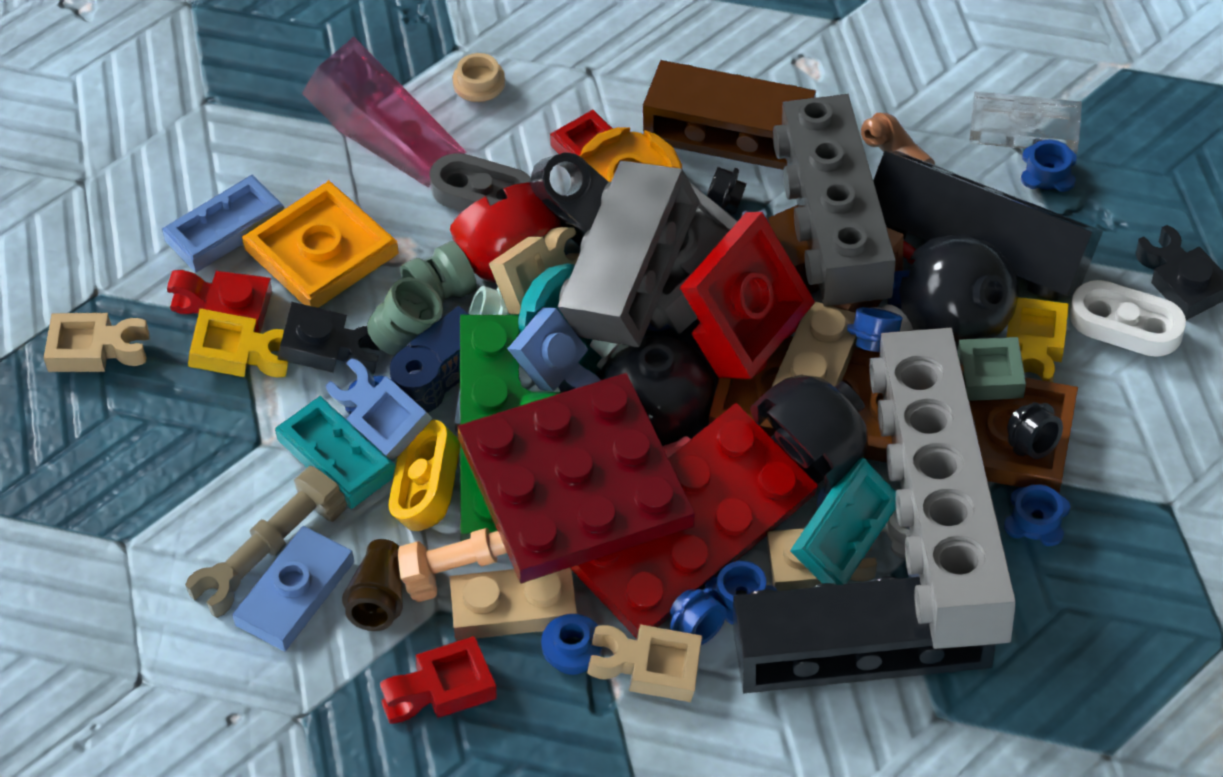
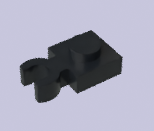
M1165 225L1161 229L1159 243L1163 248L1153 246L1144 236L1138 239L1136 257L1142 265L1154 270L1151 283L1166 300L1173 302L1182 310L1186 320L1223 302V270L1200 246L1186 253L1181 247L1182 239L1180 234L1169 225Z
M291 302L277 359L333 373L336 360L347 363L352 358L360 361L374 374L379 355L366 353L361 348H370L380 351V348L370 338L367 326H362L355 330L344 328L347 315Z

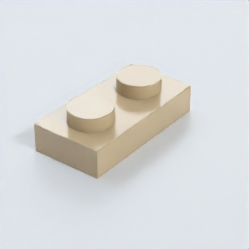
M815 302L800 320L772 387L786 378L801 374L821 377L834 387L842 381L856 348L857 336L847 331V325L854 324L856 313L833 306L824 307L822 303Z
M571 568L520 584L514 569L449 576L456 641L475 636V638L540 632L544 631L546 626L559 616L577 614Z

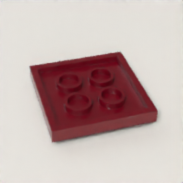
M627 373L457 426L458 440L520 584L694 527L695 513Z

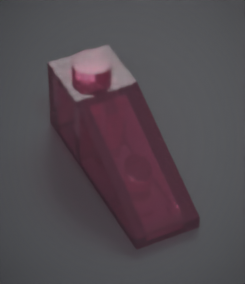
M352 37L317 67L302 92L338 131L428 188L431 186L430 169L438 159L449 154L466 153L452 136L355 37Z

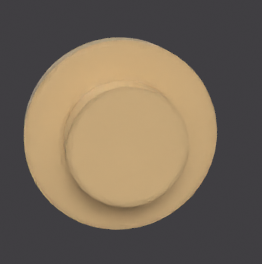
M473 53L462 58L452 77L455 92L461 98L472 102L491 100L498 96L505 87V73L495 58L484 53Z

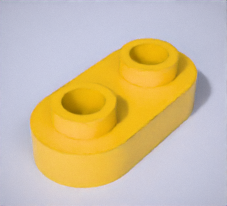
M431 420L397 457L389 497V511L411 531H423L438 524L445 517L450 505L460 452V442L458 437L439 420Z

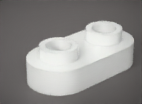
M1103 280L1086 282L1079 286L1073 294L1070 320L1076 330L1085 336L1154 357L1171 354L1182 342L1186 326L1185 315L1176 304L1169 300Z

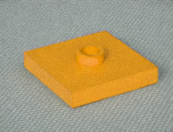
M330 180L242 236L244 249L302 304L316 308L321 307L399 254L397 240Z

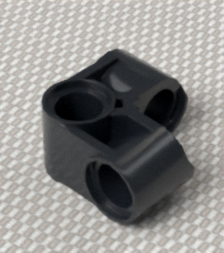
M564 152L544 158L535 164L531 173L530 185L535 195L557 216L563 227L575 228L577 234L571 239L581 247L583 236L591 229L601 206L603 190L609 182L582 157L575 153ZM555 165L565 168L570 175L571 186L565 195L555 192L549 180L550 172Z

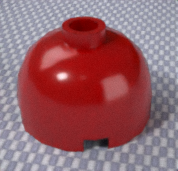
M530 182L514 184L503 188L507 199L498 201L491 206L487 197H483L461 212L450 225L453 241L464 252L473 272L484 281L496 283L489 263L527 237L544 238L549 230L563 227L557 216L535 195Z

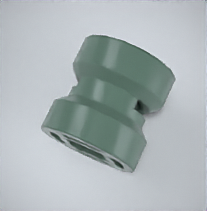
M449 241L435 248L433 256L425 260L414 258L400 267L402 278L411 277L422 280L430 285L438 293L442 305L444 300L452 296L462 298L475 292L477 288L472 267L464 252L454 241Z
M407 277L396 281L387 292L384 302L377 306L367 322L368 334L372 341L384 352L395 356L409 342L440 319L443 305L438 293L430 285L419 279Z

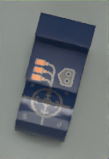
M457 306L409 342L405 348L392 358L389 366L391 380L427 413L435 410L442 403L445 393L460 382V315H469L460 306Z

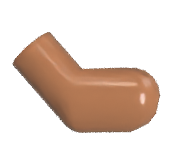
M875 113L872 118L863 122L861 136L867 145L879 147L883 152L884 150L900 151L935 165L934 159L912 140L895 116L888 113Z

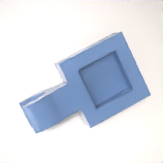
M542 307L508 347L509 352L540 390L554 392L558 387L560 392H566L601 381L595 374L578 363L586 354L588 348L556 308Z

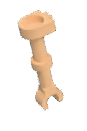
M488 528L471 532V539L428 550L420 541L413 542L398 548L400 578L405 583L406 591L413 600H416V602L436 598V573L478 562L481 567L497 563V556L506 554L507 551L498 531L491 533Z

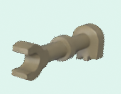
M308 466L294 479L298 493L268 521L261 519L250 529L251 537L225 562L217 563L213 567L201 568L188 577L185 586L190 597L196 600L206 590L218 589L206 603L213 616L217 618L224 615L232 607L234 592L238 589L241 579L267 554L275 556L286 545L284 538L313 510L331 522L336 520L346 510L347 501L344 500L345 495L339 491L340 488L336 482L317 468Z

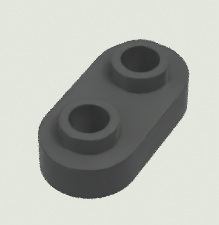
M454 153L441 157L432 165L429 174L431 192L434 199L445 207L462 212L485 196L490 206L498 201L507 199L503 188L514 184L530 182L531 177L522 170L463 153Z

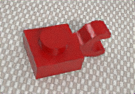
M174 270L167 285V292L174 294L170 309L173 312L193 314L199 313L200 309L253 318L256 319L255 332L261 333L272 295V285L270 277L216 271L212 283H208L195 273L185 270Z
M475 636L416 654V672L396 675L380 682V688L385 698L381 700V704L389 724L400 723L414 717L424 706L430 703L436 717L440 718L497 699L495 681Z

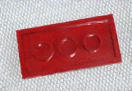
M737 403L732 405L668 458L695 513L694 527L570 567L636 639L640 624L657 628L670 618L671 607L683 592L689 589L703 590L707 582L713 577H718L722 568L729 563L738 561L767 536V532L777 528L816 494L818 485Z

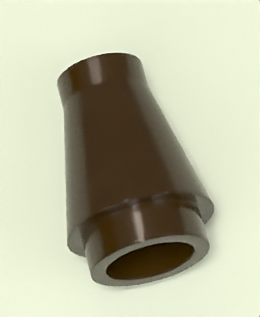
M376 539L368 544L362 562L342 595V603L345 607L347 619L353 625L363 630L381 631L387 629L400 616L403 610L402 580L400 578L398 559L399 545L391 540Z

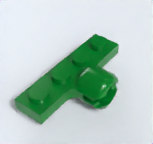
M460 315V425L563 393L531 392L522 387L519 380V363L508 350V347L519 336L518 315ZM460 444V541L471 539V532L488 528L492 533L498 530Z

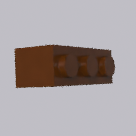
M660 60L643 103V134L644 130L657 134L673 148L783 170L784 166H788L786 158L777 159L773 140V127L782 125L783 102L816 98V90Z

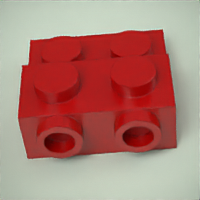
M746 212L680 287V290L701 322L691 334L719 378L752 379L763 371L768 364L769 357L785 338L796 331L800 323L799 321L815 304L813 297L763 212Z

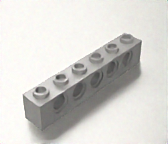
M952 328L881 333L880 357L870 358V381L873 394H883L884 400H879L878 420L881 436H891L892 444L887 445L890 481L900 480L902 488L896 490L899 527L909 526L911 536L905 538L907 570L909 575L919 574L921 585L915 586V609L918 623H929L934 649L1011 643L1016 601Z

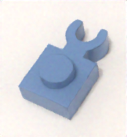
M351 358L346 364L357 374L355 386L349 390H341L335 383L329 381L325 385L326 389L341 405L349 408L357 407L346 420L393 462L433 418L387 376L375 387L372 373L360 361Z

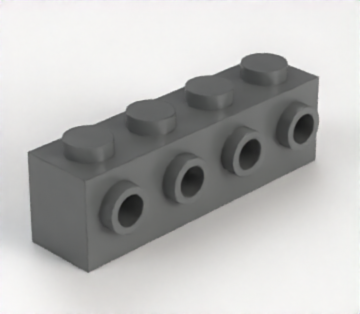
M849 94L783 102L782 125L773 127L774 148L777 159L786 158L788 166H784L783 169L787 199L797 200L798 207L794 208V225L797 239L799 242L807 241L809 250L805 251V269L809 285L818 284L824 307L892 298L896 260Z

